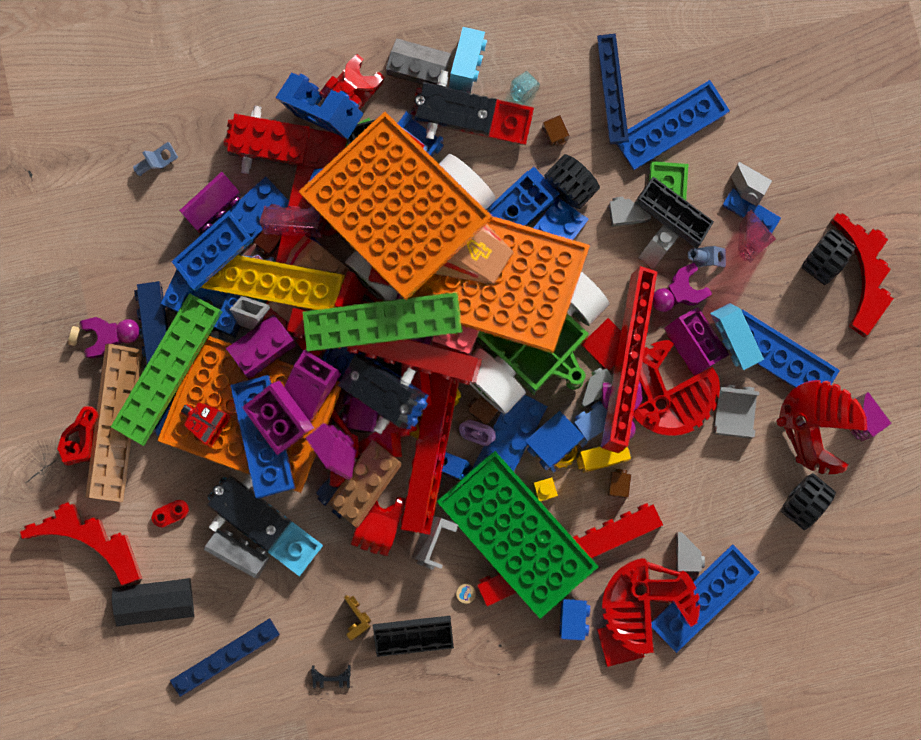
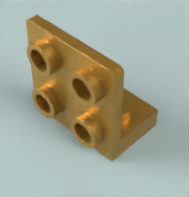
M346 595L344 599L362 622L361 624L356 622L348 628L349 633L346 635L352 641L371 627L369 623L372 620L366 612H360L358 609L360 604L354 596Z

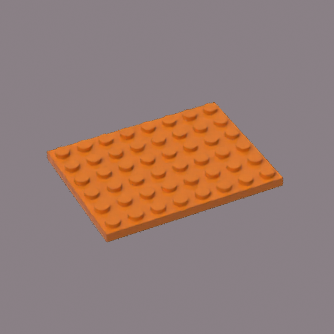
M385 111L299 191L328 223L405 300L413 295L493 219L492 215Z
M492 216L493 219L487 225L513 250L511 258L494 285L434 274L409 297L415 298L457 292L462 326L554 353L590 245Z
M208 336L177 390L157 441L250 475L231 385L269 375L271 384L280 381L285 387L294 366L276 360L251 379H248L226 349L232 344ZM339 381L336 382L312 419L311 424L314 429L286 449L295 489H292L293 491L301 493L316 456V452L306 440V437L323 423L328 425L341 388L338 386ZM201 402L231 416V419L212 448L205 445L184 426L188 418L181 414V410L186 404L195 408L197 403Z

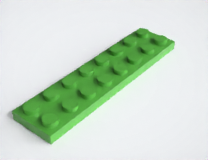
M457 292L303 312L307 351L462 332Z
M189 293L115 418L111 428L143 446L146 444L221 316V310Z

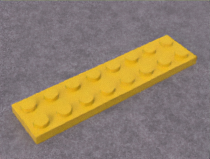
M237 255L200 288L321 310L336 308L334 304L345 275Z

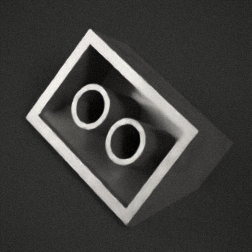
M396 39L386 66V75L418 84L426 82L437 85L441 70H447L451 53Z
M224 528L222 531L216 530L203 550L248 575L259 578L269 560V557L266 556L267 552L258 547L256 550L249 547L250 543L242 538L239 541L232 537L233 533Z

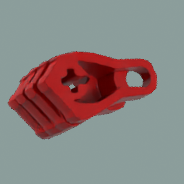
M357 54L346 64L345 70H343L338 78L332 76L326 82L319 95L326 99L331 90L338 93L343 91L350 96L349 100L359 105L358 109L361 110L372 95L381 87L385 77L380 72H377L374 76H363L360 73V68L364 59Z
M83 407L75 421L62 432L57 451H59L62 462L66 466L90 462L94 427L99 417L98 411L94 407ZM93 414L91 421H89L88 419L90 415ZM79 431L80 444L68 441L70 435Z
M397 497L394 505L387 508H381L378 501H376L359 527L355 528L351 545L358 547L360 544L361 550L368 551L370 547L371 553L377 554L380 551L381 555L388 556L404 509L405 498Z

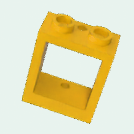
M597 447L581 451L576 461L579 470L582 469L583 473L627 462L631 457L628 447L619 454Z

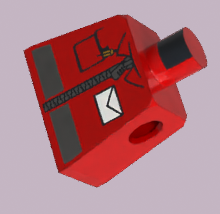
M201 402L197 403L195 408L186 404L181 410V414L188 418L184 426L210 448H212L231 419V416Z

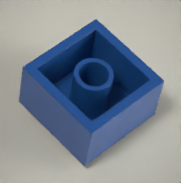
M561 600L560 639L585 640V636H589V625L586 624V617H590V605H587V601Z

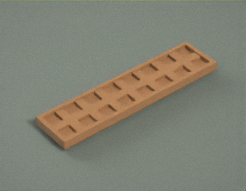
M105 344L97 405L99 417L94 427L85 498L123 502L131 439L111 428V425L139 379L142 361L141 349Z

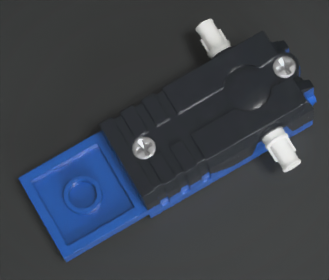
M348 347L326 350L321 360L341 373L337 380L339 381L338 386L380 415L377 426L374 428L376 432L382 433L389 421L397 427L411 429L412 426L418 423L417 418L423 413L422 409L427 407L426 400L429 395L411 384V380L416 373L413 369L408 368L402 378L374 358L366 357L361 351L358 354L348 352Z

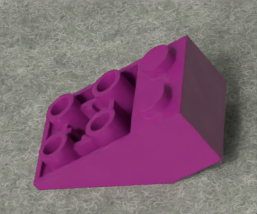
M304 350L295 363L284 388L311 423L341 376V373L336 368Z

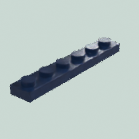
M616 33L597 35L610 145L629 143Z
M271 618L174 677L170 682L181 697L273 640L280 633Z

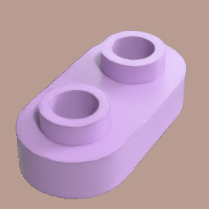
M466 420L459 426V432L464 439L484 446L491 444L496 438L495 432L490 426L473 420Z

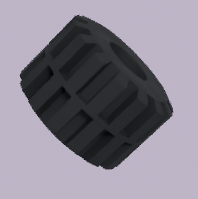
M566 154L544 175L546 181L560 193L559 197L576 209H581L600 189L593 174L577 159Z
M831 229L822 237L804 260L802 269L825 286L843 270L854 253L856 246L837 231Z
M812 473L793 489L783 504L781 512L802 530H806L827 510L834 500L836 491Z

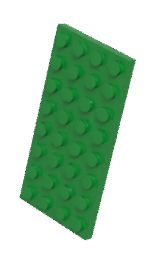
M496 451L491 453L437 501L439 506L455 524H458L462 532L539 619L545 616L598 568L597 564Z

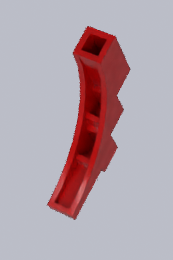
M836 213L830 223L841 231L848 241L856 246L854 252L861 270L862 289L860 302L856 314L848 327L865 338L894 299L890 296L891 293L884 288H878L891 270L887 262L882 259H876L889 239L878 229H872L867 234L862 226L854 225L850 222L848 216L843 213Z
M401 363V370H402V376H401V377L403 378V376H404L405 372H407L408 368L402 367V364H403V363ZM414 366L413 370L416 373L411 380V384L429 395L426 400L427 406H432L429 374L421 372V368ZM389 421L382 433L375 431L366 439L358 442V455L355 459L361 457L360 455L363 454L372 440L376 441L395 458L402 457L400 437L410 436V432H416L417 425L412 426L411 429L397 427Z
M69 502L58 506L59 509L54 511L55 519L54 516L42 520V524L36 525L32 523L24 526L25 530L20 531L22 539L43 535H61L77 539L94 548L108 561L121 585H127L142 579L128 536L117 533L110 536L111 540H108L102 520H96L95 517L85 520L83 525L76 505H70Z

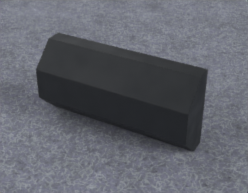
M652 177L634 202L695 248L701 245L714 223L712 219L655 177Z
M191 578L112 588V606L116 626L195 617Z
M450 615L372 624L377 657L454 648Z

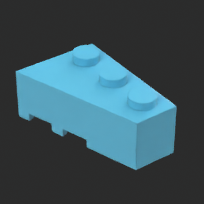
M463 27L450 74L449 88L472 92L473 83L477 82L479 75L477 67H481L483 55L480 54L481 51H485L487 40H484L485 32Z
M729 303L710 313L724 339V345L732 354L731 360L736 367L738 366L745 370L764 360L739 307Z

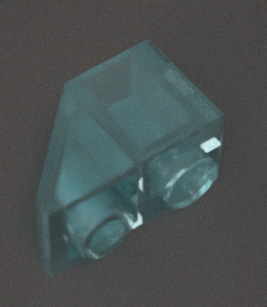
M526 71L511 81L510 94L517 102L520 100L524 104L540 88V83Z

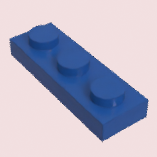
M733 188L722 204L723 207L769 235L772 234L781 217L759 204L755 206L741 198L738 191Z

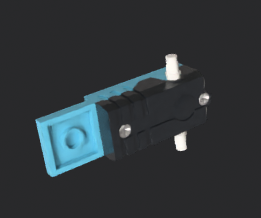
M231 474L228 478H221L219 480L220 484L216 485L213 488V492L209 493L207 497L209 502L206 506L218 514L211 522L212 524L209 528L216 532L226 520L295 574L301 576L324 545L264 499H257L255 493L250 489L253 485L251 475H248L242 483Z

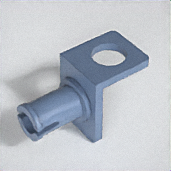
M167 142L154 152H142L145 159L134 165L133 169L138 176H142L151 168L163 169L175 161L178 156L171 144ZM165 149L169 150L171 154L168 160H163L161 156L162 151Z
M709 246L690 249L688 252V258L697 267H726L725 248ZM718 252L721 254V262L718 260Z

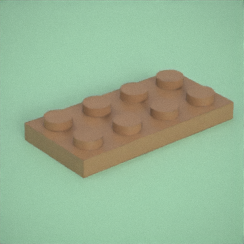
M372 440L354 465L352 478L350 480L346 479L340 485L328 504L352 525L359 527L402 463L376 441Z

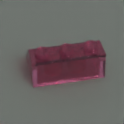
M272 204L270 207L264 206L260 225L264 234L322 238L324 217L314 207H309L308 209H300L298 206L282 208L280 205Z
M752 210L740 222L738 241L739 255L743 260H748L751 263L776 240Z

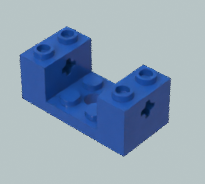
M291 72L277 94L276 99L295 116L348 139L363 116V113L358 109L359 105L349 100L350 96L345 92L340 91L338 93L331 90L320 107L318 104L323 97L319 95V87L311 82L309 83L310 79L304 74L300 73L297 75Z
M527 171L486 210L494 217L526 226L538 214L541 215L553 204L554 198ZM511 206H515L518 209V214L514 217L509 216L507 213V209Z
M176 269L161 304L166 309L178 313L189 293L205 302L212 301L213 306L222 311L213 329L236 338L241 326L237 323L230 308L241 296L205 288H199L197 291H194Z

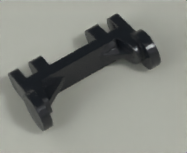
M312 665L313 689H316V681H320V689L324 688V681H339V688H343V681H347V688H350L351 665H348V669L339 676H324L315 669V665Z

